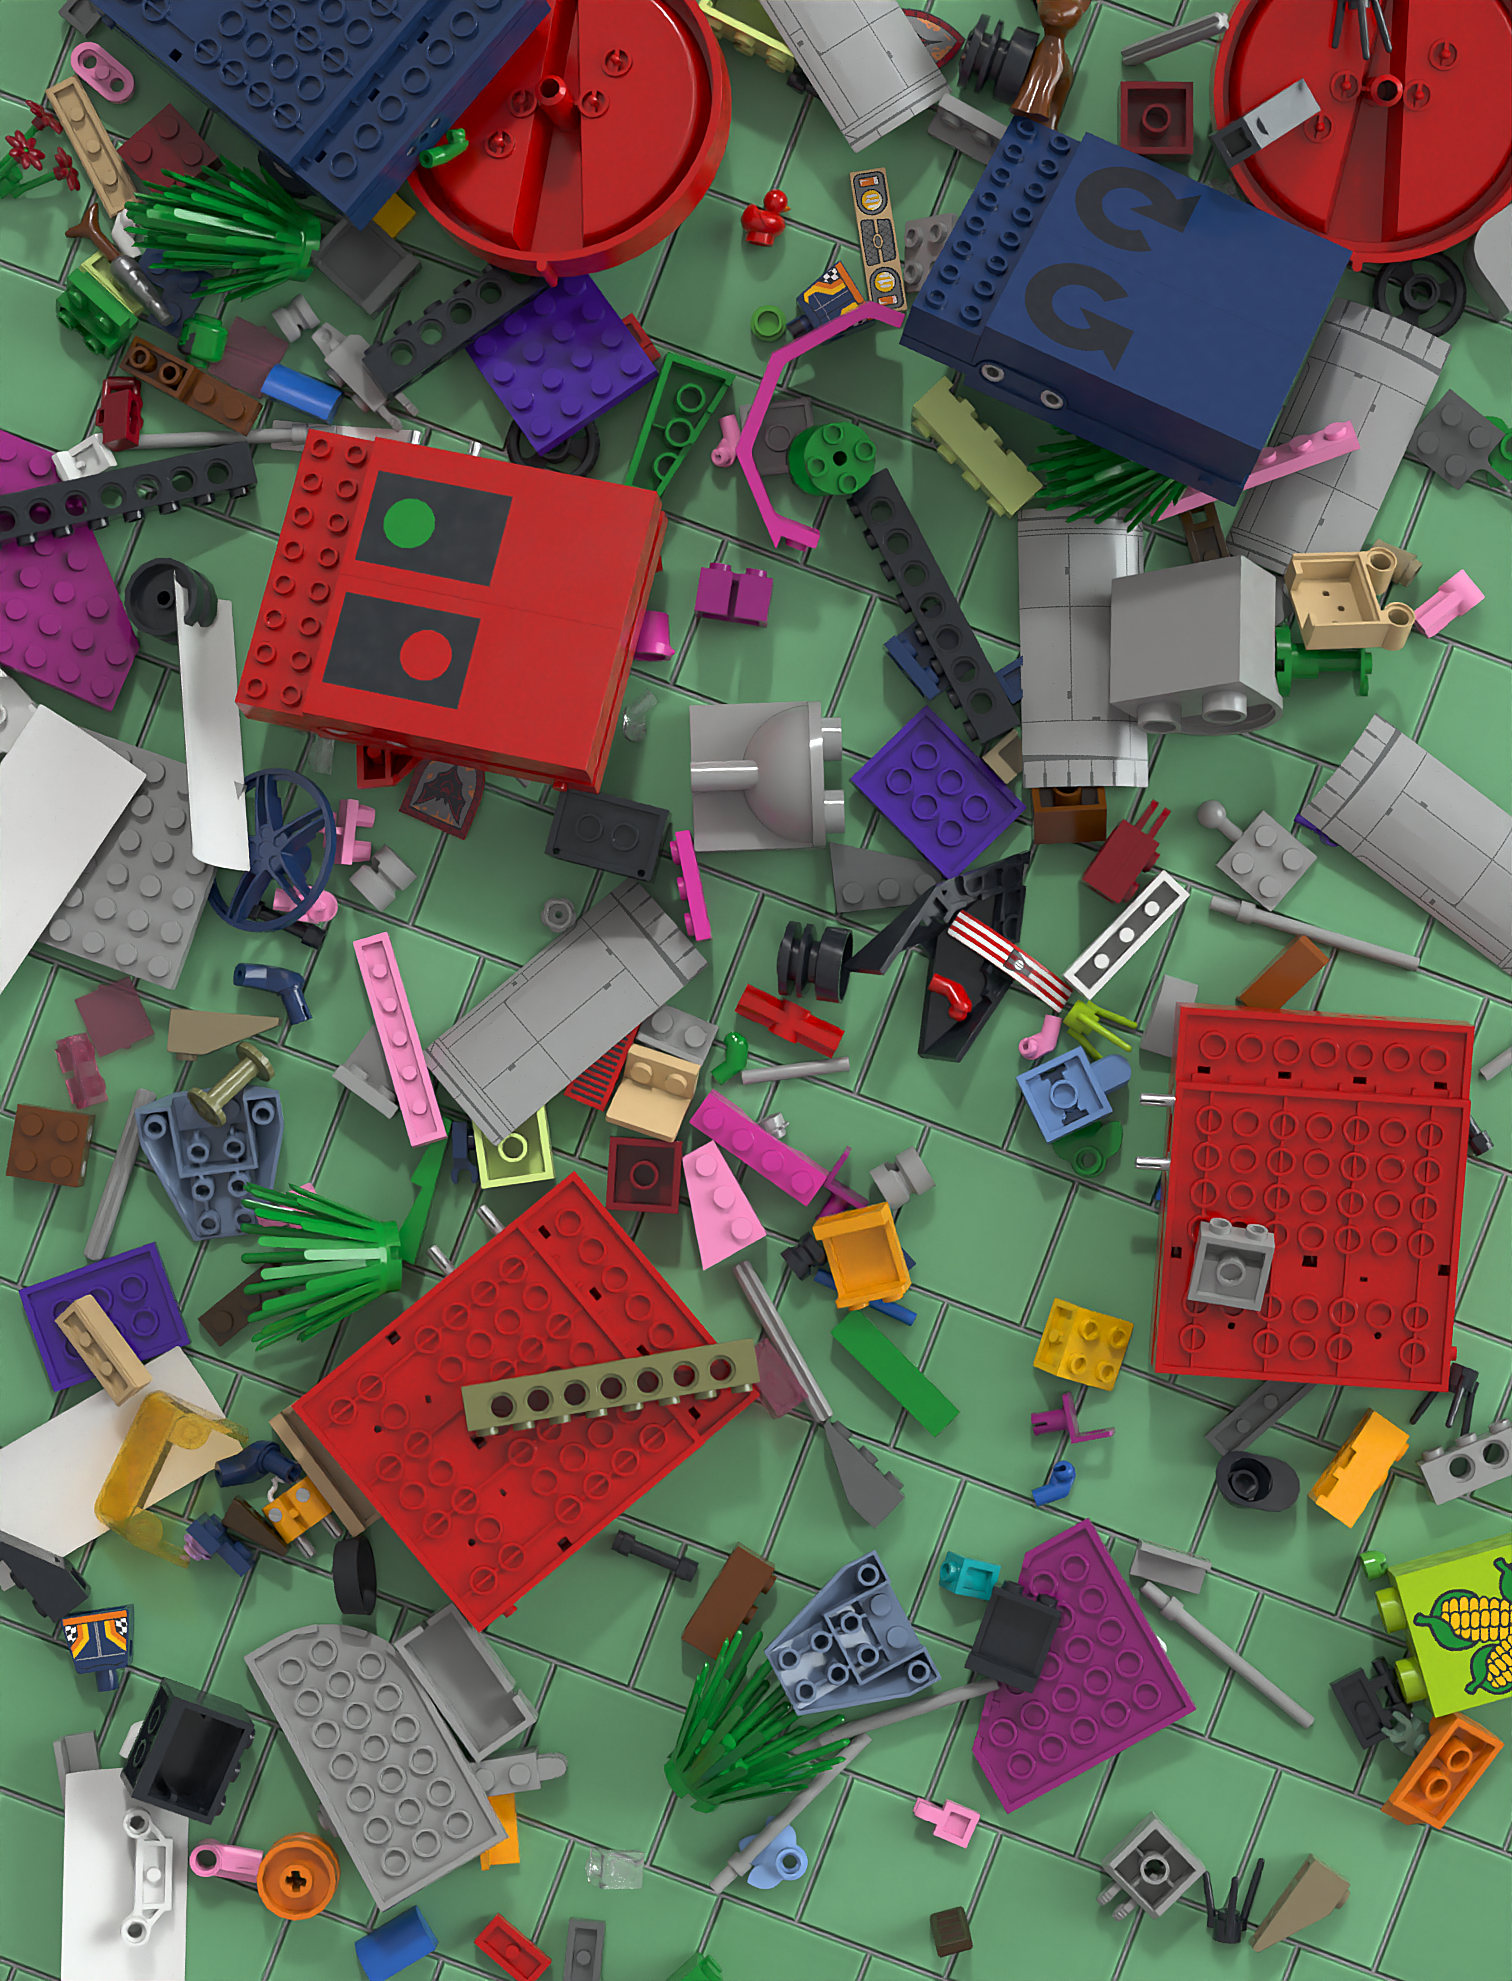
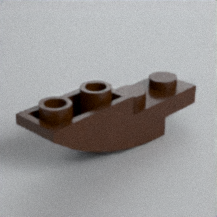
M135 336L119 365V368L245 437H247L264 406L253 398L207 375L193 365L138 336Z

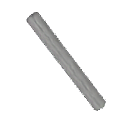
M139 1088L136 1091L83 1254L89 1259L101 1261L104 1257L140 1148L135 1109L155 1101L156 1093L144 1088Z
M746 1260L733 1267V1273L817 1423L829 1419L833 1415V1411L751 1263Z

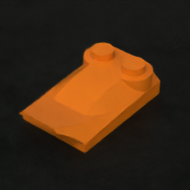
M1459 1711L1437 1718L1432 1717L1428 1728L1431 1735L1430 1739L1393 1793L1380 1808V1811L1407 1826L1426 1823L1439 1830L1444 1826L1505 1745L1496 1735L1480 1723Z

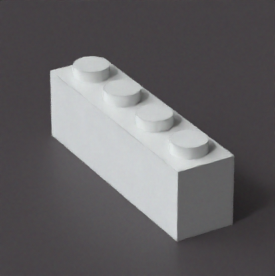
M1165 870L1160 871L1061 976L1086 1000H1090L1190 894Z

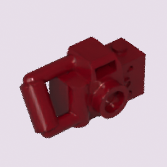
M108 376L102 382L101 408L96 410L95 426L103 430L102 444L114 452L139 446V433L144 423L141 417L143 401L141 399V381L135 376Z

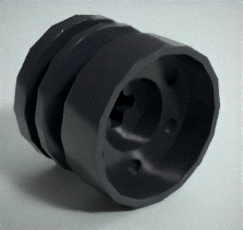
M982 13L978 23L969 32L958 64L959 79L957 87L966 89L971 75L978 76L974 93L980 94L987 80L995 82L993 100L1011 106L1023 85L1040 33L1018 26L1010 40L1002 38L1004 21L999 19L994 33H987L991 16Z
M789 921L783 940L780 943L777 957L779 995L791 996L796 984V996L798 998H805L811 983H813L816 1000L842 1004L850 978V972L845 971L842 966L853 957V931L851 929L827 926L821 941H817V932L814 924L807 923L802 935L801 923Z

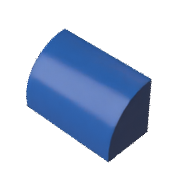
M279 363L275 364L260 390L264 397L330 426L345 395V392Z
M415 1905L355 1942V1950L369 1980L384 1981L434 1951L439 1941L419 1908Z

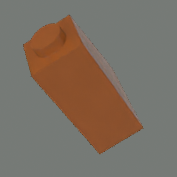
M1305 935L1295 936L1235 998L1241 1003L1240 1006L1280 1009L1330 959Z

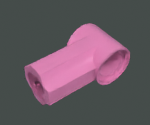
M1462 569L1441 585L1435 595L1414 611V625L1420 633L1429 639L1446 627L1455 617H1461L1483 600L1485 596Z
M206 1838L201 1840L193 1849L189 1858L190 1867L196 1875L201 1877L213 1875L257 1883L256 1878L260 1863L263 1860L264 1851L223 1844L213 1838ZM202 1850H210L215 1854L217 1862L214 1865H204L199 1860L198 1853Z

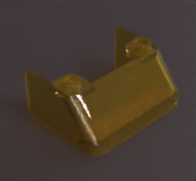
M161 1390L150 1392L144 1397L96 1498L94 1512L97 1519L134 1546L187 1569L190 1563V1556L184 1549L161 1540L163 1525L160 1518L154 1513L143 1509L173 1444L189 1450L197 1449L206 1443L212 1429L246 1444L249 1438V1429Z

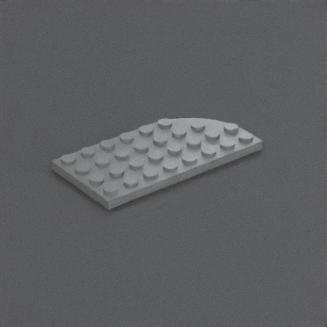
M335 1624L310 1625L289 1631L243 1657L380 1912L389 1910L509 1838L438 1707L397 1648L385 1639L352 1626Z

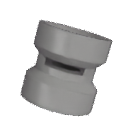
M301 293L292 298L291 304L286 309L279 307L271 312L291 343L300 338L302 330L307 328L313 329L321 324Z

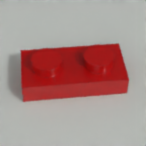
M499 1913L492 1918L473 1942L517 1981H536L552 1962L549 1956Z

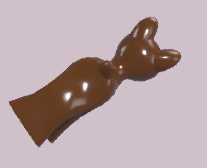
M1040 0L1037 15L1044 28L1045 36L1033 51L1023 85L1009 108L1012 114L1021 117L1026 116V118L1058 132L1059 119L1073 82V69L1065 52L1064 40L1067 34L1080 22L1082 15L1090 6L1091 0Z

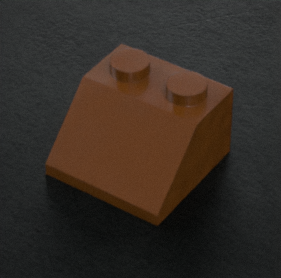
M1104 786L1030 788L1034 845L1106 841L1107 805Z

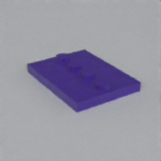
M927 705L849 779V782L945 880L957 877L1027 808Z
M156 1241L18 1290L54 1392L96 1378L55 1322V1319L75 1300L90 1294L95 1298L140 1361L166 1353L176 1346L182 1347L192 1343Z

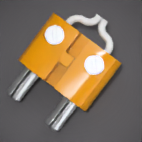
M308 1475L302 1480L298 1478L295 1485L276 1499L273 1498V1493L278 1488V1481L281 1483L285 1482L277 1476L271 1479L273 1486L267 1494L270 1503L261 1510L281 1538L287 1544L293 1540L306 1559L313 1557L316 1554V1550L303 1533L320 1521L333 1539H338L343 1535L344 1531L330 1514L333 1509Z

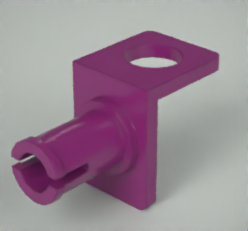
M846 1146L830 1171L828 1178L823 1183V1186L829 1189L832 1194L819 1214L816 1215V1221L820 1217L829 1216V1214L845 1212L850 1205L862 1208L866 1207L869 1203L868 1199L834 1178L851 1152L852 1148Z
M1067 1391L1062 1395L1064 1404L1062 1409L1031 1413L1032 1424L1047 1422L1033 1427L1035 1436L1066 1430L1070 1434L1072 1444L1111 1437L1116 1432L1115 1427H1108L1080 1433L1071 1391Z

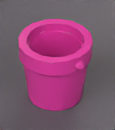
M645 611L633 660L648 662L671 660L675 650L670 646L669 615L658 611Z

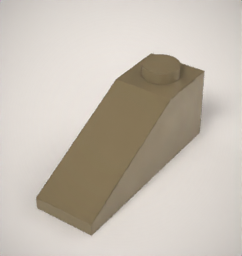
M171 1008L167 1052H176L177 1060L198 1061V1054H210L281 1026L283 1018Z
M1310 1853L1249 1939L1252 1949L1259 1953L1330 1915L1334 1908L1340 1909L1350 1895V1891L1347 1890L1350 1886L1347 1878Z

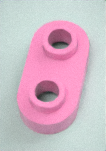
M84 42L73 50L71 54L73 70L107 101L113 104H123L133 97L136 90L134 77L128 69L102 47L93 42ZM88 58H96L97 63L94 68L88 69L85 67V61ZM123 81L124 88L121 91L115 92L112 90L114 82Z

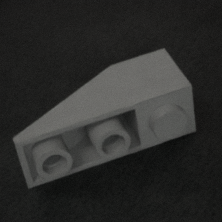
M827 1419L823 1422L848 1503L875 1529L905 1498L904 1493L901 1491L904 1484L891 1471L884 1475L875 1466V1463L878 1461L876 1456L864 1445L858 1449L849 1440L853 1434L839 1420L832 1424Z

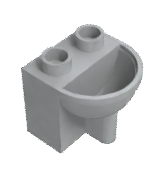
M1236 555L1113 578L1111 593L1110 704L1137 719V728L1142 732L1150 734L1235 735L1261 730L1278 722L1283 715V698L1279 694L1275 678L1276 577L1243 555Z
M821 701L689 706L691 791L693 799L694 852L696 854L821 850L826 848V833H845L843 789L824 790L823 761L842 760L841 717L822 718Z

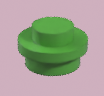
M761 306L755 310L751 317V330L762 341H775L783 335L786 329V317L776 306Z

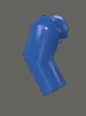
M1064 1460L1057 1462L1054 1465L1049 1484L1031 1490L1037 1507L1069 1495L1076 1477L1075 1468L1071 1463Z

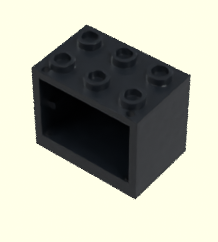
M567 788L566 792H560L544 854L551 858L654 884L672 814L667 809L601 792L597 795Z
M163 1677L120 1777L131 1798L211 1825L215 1815L219 1816L224 1809L226 1803V1795L224 1794L229 1783H234L239 1775L241 1768L239 1760L244 1749H249L255 1737V1725L241 1704Z

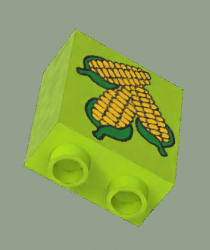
M1512 1532L1388 1567L1387 1575L1391 1587L1375 1591L1374 1595L1386 1633L1389 1634L1403 1630L1411 1657L1394 1661V1666L1406 1703L1423 1699L1424 1706L1437 1718L1511 1697Z

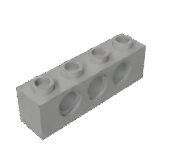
M1508 1418L1498 1420L1488 1425L1490 1430L1478 1436H1476L1475 1432L1467 1433L1455 1439L1457 1445L1443 1450L1442 1446H1437L1422 1453L1423 1459L1415 1463L1431 1501L1438 1506L1512 1475V1421L1510 1422ZM1497 1443L1500 1448L1498 1458L1492 1462H1486L1483 1458L1484 1448L1488 1444ZM1457 1457H1463L1467 1463L1466 1470L1461 1475L1453 1476L1449 1470L1450 1463Z

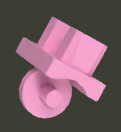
M340 799L338 819L337 813L333 812L335 825L337 820L334 864L352 865V862L369 861L371 842L355 840L356 826L373 827L375 809L360 805L359 800ZM324 827L317 833H324L323 847L325 848L326 837Z
M294 885L293 888L296 894L303 901L304 897ZM276 888L273 910L290 912L297 907L283 889ZM323 890L314 905L297 921L319 924V922L331 920L338 910V902L335 896Z

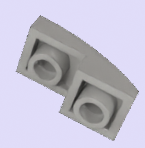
M1164 974L1151 1004V1016L1139 1042L1142 1049L1172 1058L1176 1002L1194 1003L1198 991L1197 984Z

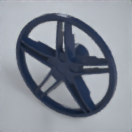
M282 768L263 769L244 777V785L247 786L245 794L256 787V835H248L250 870L244 871L229 907L219 892L216 878L208 896L210 905L221 919L235 928L252 933H270L281 930L305 915L323 892L335 859L336 825L331 806L325 794L308 777ZM276 781H289L301 786L312 796L318 807L283 826L281 798L277 794ZM322 814V816L318 819L314 820L313 822L311 821L312 819ZM325 827L324 859L315 884L310 890L305 882L307 879L304 874L311 865L312 854L306 844L316 837V833ZM283 874L289 876L295 887L304 897L303 901L298 897L296 891L285 879ZM272 878L277 881L297 905L292 911L275 920L266 922L246 920L253 906L258 905Z

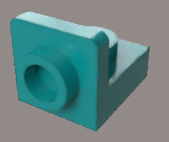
M948 1551L946 1559L940 1567L939 1586L956 1594L989 1601L993 1586L998 1580L1001 1566Z

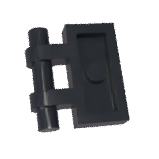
M1380 1656L1371 1662L1377 1674L1370 1679L1367 1678L1364 1670L1360 1667L1329 1683L1363 1750L1388 1738L1381 1730L1383 1727L1389 1730L1393 1729L1390 1720L1395 1718L1392 1715L1394 1711L1401 1712L1409 1720L1414 1715L1412 1711L1414 1705L1406 1703L1397 1682L1396 1671L1394 1667H1389L1384 1656ZM1383 1687L1392 1702L1385 1708L1382 1707L1375 1694V1691Z

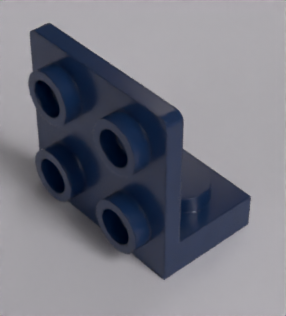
M934 605L923 615L928 618L937 617L942 611L941 605ZM915 621L898 636L894 635L884 643L882 649L929 704L950 685L945 675L938 678L933 670L929 659L934 657V654L928 644L921 646L912 629L913 626L917 625ZM944 632L937 639L938 645L944 650L954 649L959 642L957 636L951 632ZM961 664L955 668L954 675L959 679L973 667L968 664Z

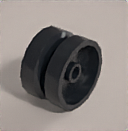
M155 558L142 564L131 575L125 589V609L129 620L138 630L170 645H178L174 571L175 581L188 591L189 608L184 616V624L191 627L197 621L200 627H209L213 624L217 615L218 598L213 584L204 574L172 558Z

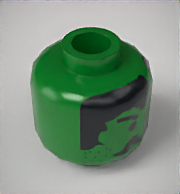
M195 313L194 318L190 317L184 320L177 349L180 353L187 356V363L206 369L208 362L218 363L222 360L229 336L228 330L222 326L223 320L200 313Z

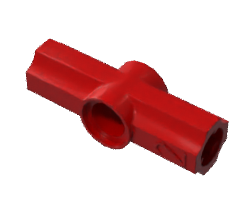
M747 984L735 1008V1012L739 1013V1015L768 1027V1031L794 1044L798 1042L831 1059L845 1032L839 1027L811 1015V1011L784 998L780 1000L750 984Z

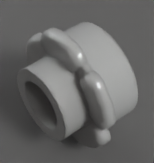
M551 898L544 904L545 909L541 912V920L545 926L550 927L551 931L556 933L564 932L567 927H572L576 922L577 915L573 911L574 905L570 900L566 898ZM557 911L562 912L561 918L555 916Z
M777 1112L757 1121L756 1124L779 1139L787 1134L784 1128L789 1125V1122L784 1120L781 1112Z

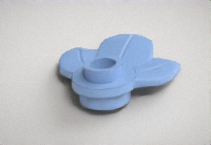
M769 1816V1817L767 1818L765 1827H766L776 1816ZM790 1824L750 1863L754 1868L751 1870L747 1882L760 1889H770L779 1884L783 1879L795 1880L805 1873L808 1865L807 1855L800 1846L796 1845L795 1830ZM758 1834L749 1835L741 1839L738 1844L740 1851ZM787 1855H792L797 1860L796 1865L792 1868H787L783 1865V1859Z

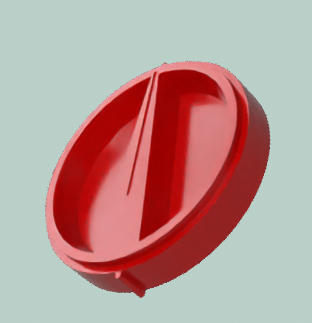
M546 0L552 10L449 128V130L455 128H463L465 130V138L469 140L467 149L447 163L432 168H424L419 163L407 177V181L415 195L439 226L456 243L480 259L511 272L543 277L550 287H555L558 284V277H574L597 273L621 265L653 248L674 232L699 204L714 180L723 159L731 123L732 94L724 54L696 0ZM446 133L434 147L448 143Z
M1236 0L1228 14L1227 22L1229 28L1226 32L1220 33L1210 69L1209 108L1213 132L1301 78L1306 82L1321 111L1233 167L1226 168L1240 194L1249 205L1353 251L1346 267L1355 272H1359L1362 269L1363 262L1389 263L1422 258L1460 243L1479 231L1486 221L1502 211L1512 200V0H1379L1389 33L1392 52L1387 53L1385 51L1371 5V8L1366 9L1370 58L1367 61L1362 57L1358 10H1348V3H1346L1339 46L1337 49H1333L1331 44L1338 4L1337 0Z

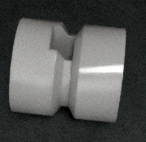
M386 844L371 857L372 864L370 866L363 865L349 878L352 884L380 912L396 899V890L404 891L418 877Z
M913 1146L897 1154L894 1163L891 1164L885 1161L869 1171L884 1198L888 1201L892 1211L909 1202L910 1194L921 1195L936 1186Z

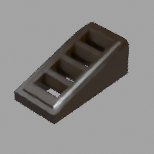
M237 1495L233 1499L221 1521L222 1524L277 1555L285 1557L292 1546L289 1543L287 1544L276 1529L243 1497Z
M960 1906L931 1914L930 1923L938 1957L940 1956L941 1958L972 1949L971 1932L963 1907Z

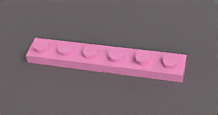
M1351 420L1343 423H1332L1325 427L1324 430L1310 435L1296 436L1290 442L1274 448H1263L1243 491L1360 449ZM1188 486L1179 502L1173 506L1172 500L1157 521L1218 499ZM1166 495V496L1163 498V500L1150 512L1151 517H1152V516L1154 515V513L1157 511V509H1158L1159 506L1162 504V502H1163L1164 499L1167 497V495Z
M383 932L354 941V949L412 1148H417L446 1139L448 1136L388 932Z

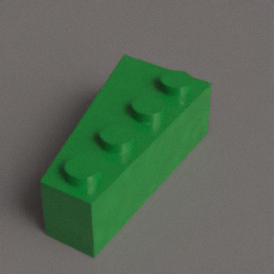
M668 352L663 358L659 376L656 379L622 485L657 491L660 497L737 375Z

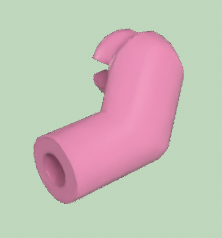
M735 414L718 419L723 438L711 453V460L715 466L727 468L737 459L735 447L741 432Z
M1045 1014L1041 1032L1022 1039L1018 1045L1019 1053L1028 1060H1036L1052 1052L1056 1047L1063 1019Z

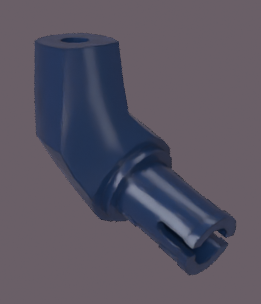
M239 963L235 967L234 985L273 994L276 993L277 996H281L290 1026L313 1018L302 991L306 982L300 973L264 964Z
M268 1440L252 1443L238 1454L217 1461L214 1467L215 1477L220 1488L250 1484L261 1479L269 1472L276 1475L286 1484H291V1482H296L302 1471V1466L281 1453L279 1444Z

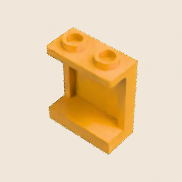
M888 1201L820 1217L812 1228L816 1241L822 1240L838 1292V1298L835 1301L837 1309L848 1307L849 1311H854L867 1307L869 1301L882 1299L883 1303H889L904 1297L903 1293L911 1285V1279Z

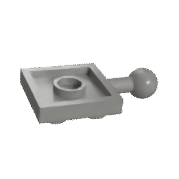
M1208 800L1203 802L1198 808L1197 817L1201 825L1209 829L1217 828L1233 842L1215 866L1268 912H1271L1317 859L1315 854L1264 810H1261L1246 829L1242 831L1226 818V810L1220 802Z

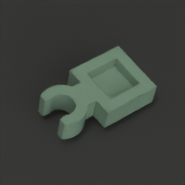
M1394 1711L1392 1715L1398 1720L1397 1726L1392 1730L1383 1727L1381 1731L1392 1742H1395L1393 1745L1401 1752L1416 1759L1431 1737L1428 1730L1429 1723L1415 1715L1409 1720L1401 1712Z

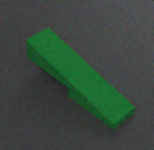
M448 1116L443 1118L448 1138L429 1144L410 1179L411 1182L421 1186L422 1190L399 1230L400 1247L397 1248L398 1257L413 1265L418 1261L452 1133V1122L455 1121Z
M860 1310L851 1311L830 1332L935 1438L961 1413Z

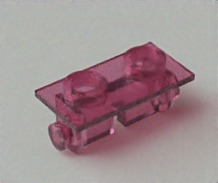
M87 1032L56 1041L58 1048L54 1050L57 1054L62 1073L74 1070L76 1076L65 1080L71 1103L76 1104L77 1110L108 1101L105 1092L106 1084L99 1073L95 1060V1049L89 1041Z

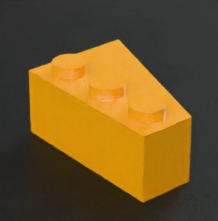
M1369 1407L1307 1496L1349 1528H1352L1366 1508L1373 1493L1385 1482L1388 1476L1387 1471L1394 1461L1398 1462L1407 1451L1409 1444L1406 1441L1409 1435Z

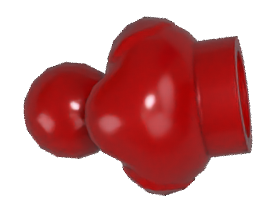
M778 189L770 190L765 194L763 204L766 210L758 209L755 204H750L745 208L741 216V225L746 231V243L762 247H773L774 239L783 233L785 220L780 214L789 211L791 208L788 206L786 194Z

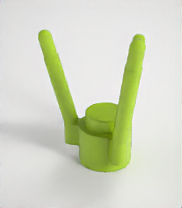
M1080 999L1077 1000L1062 1022L1070 1027L1066 1033L1075 1038L1095 1061L1103 1057L1082 1035V1032L1088 1036L1094 1030L1124 1051L1130 1052L1132 1050L1129 1044L1098 1024L1100 1018L1095 1014L1132 1029H1136L1138 1026L1136 1022L1100 1008L1090 1000L1085 1004Z

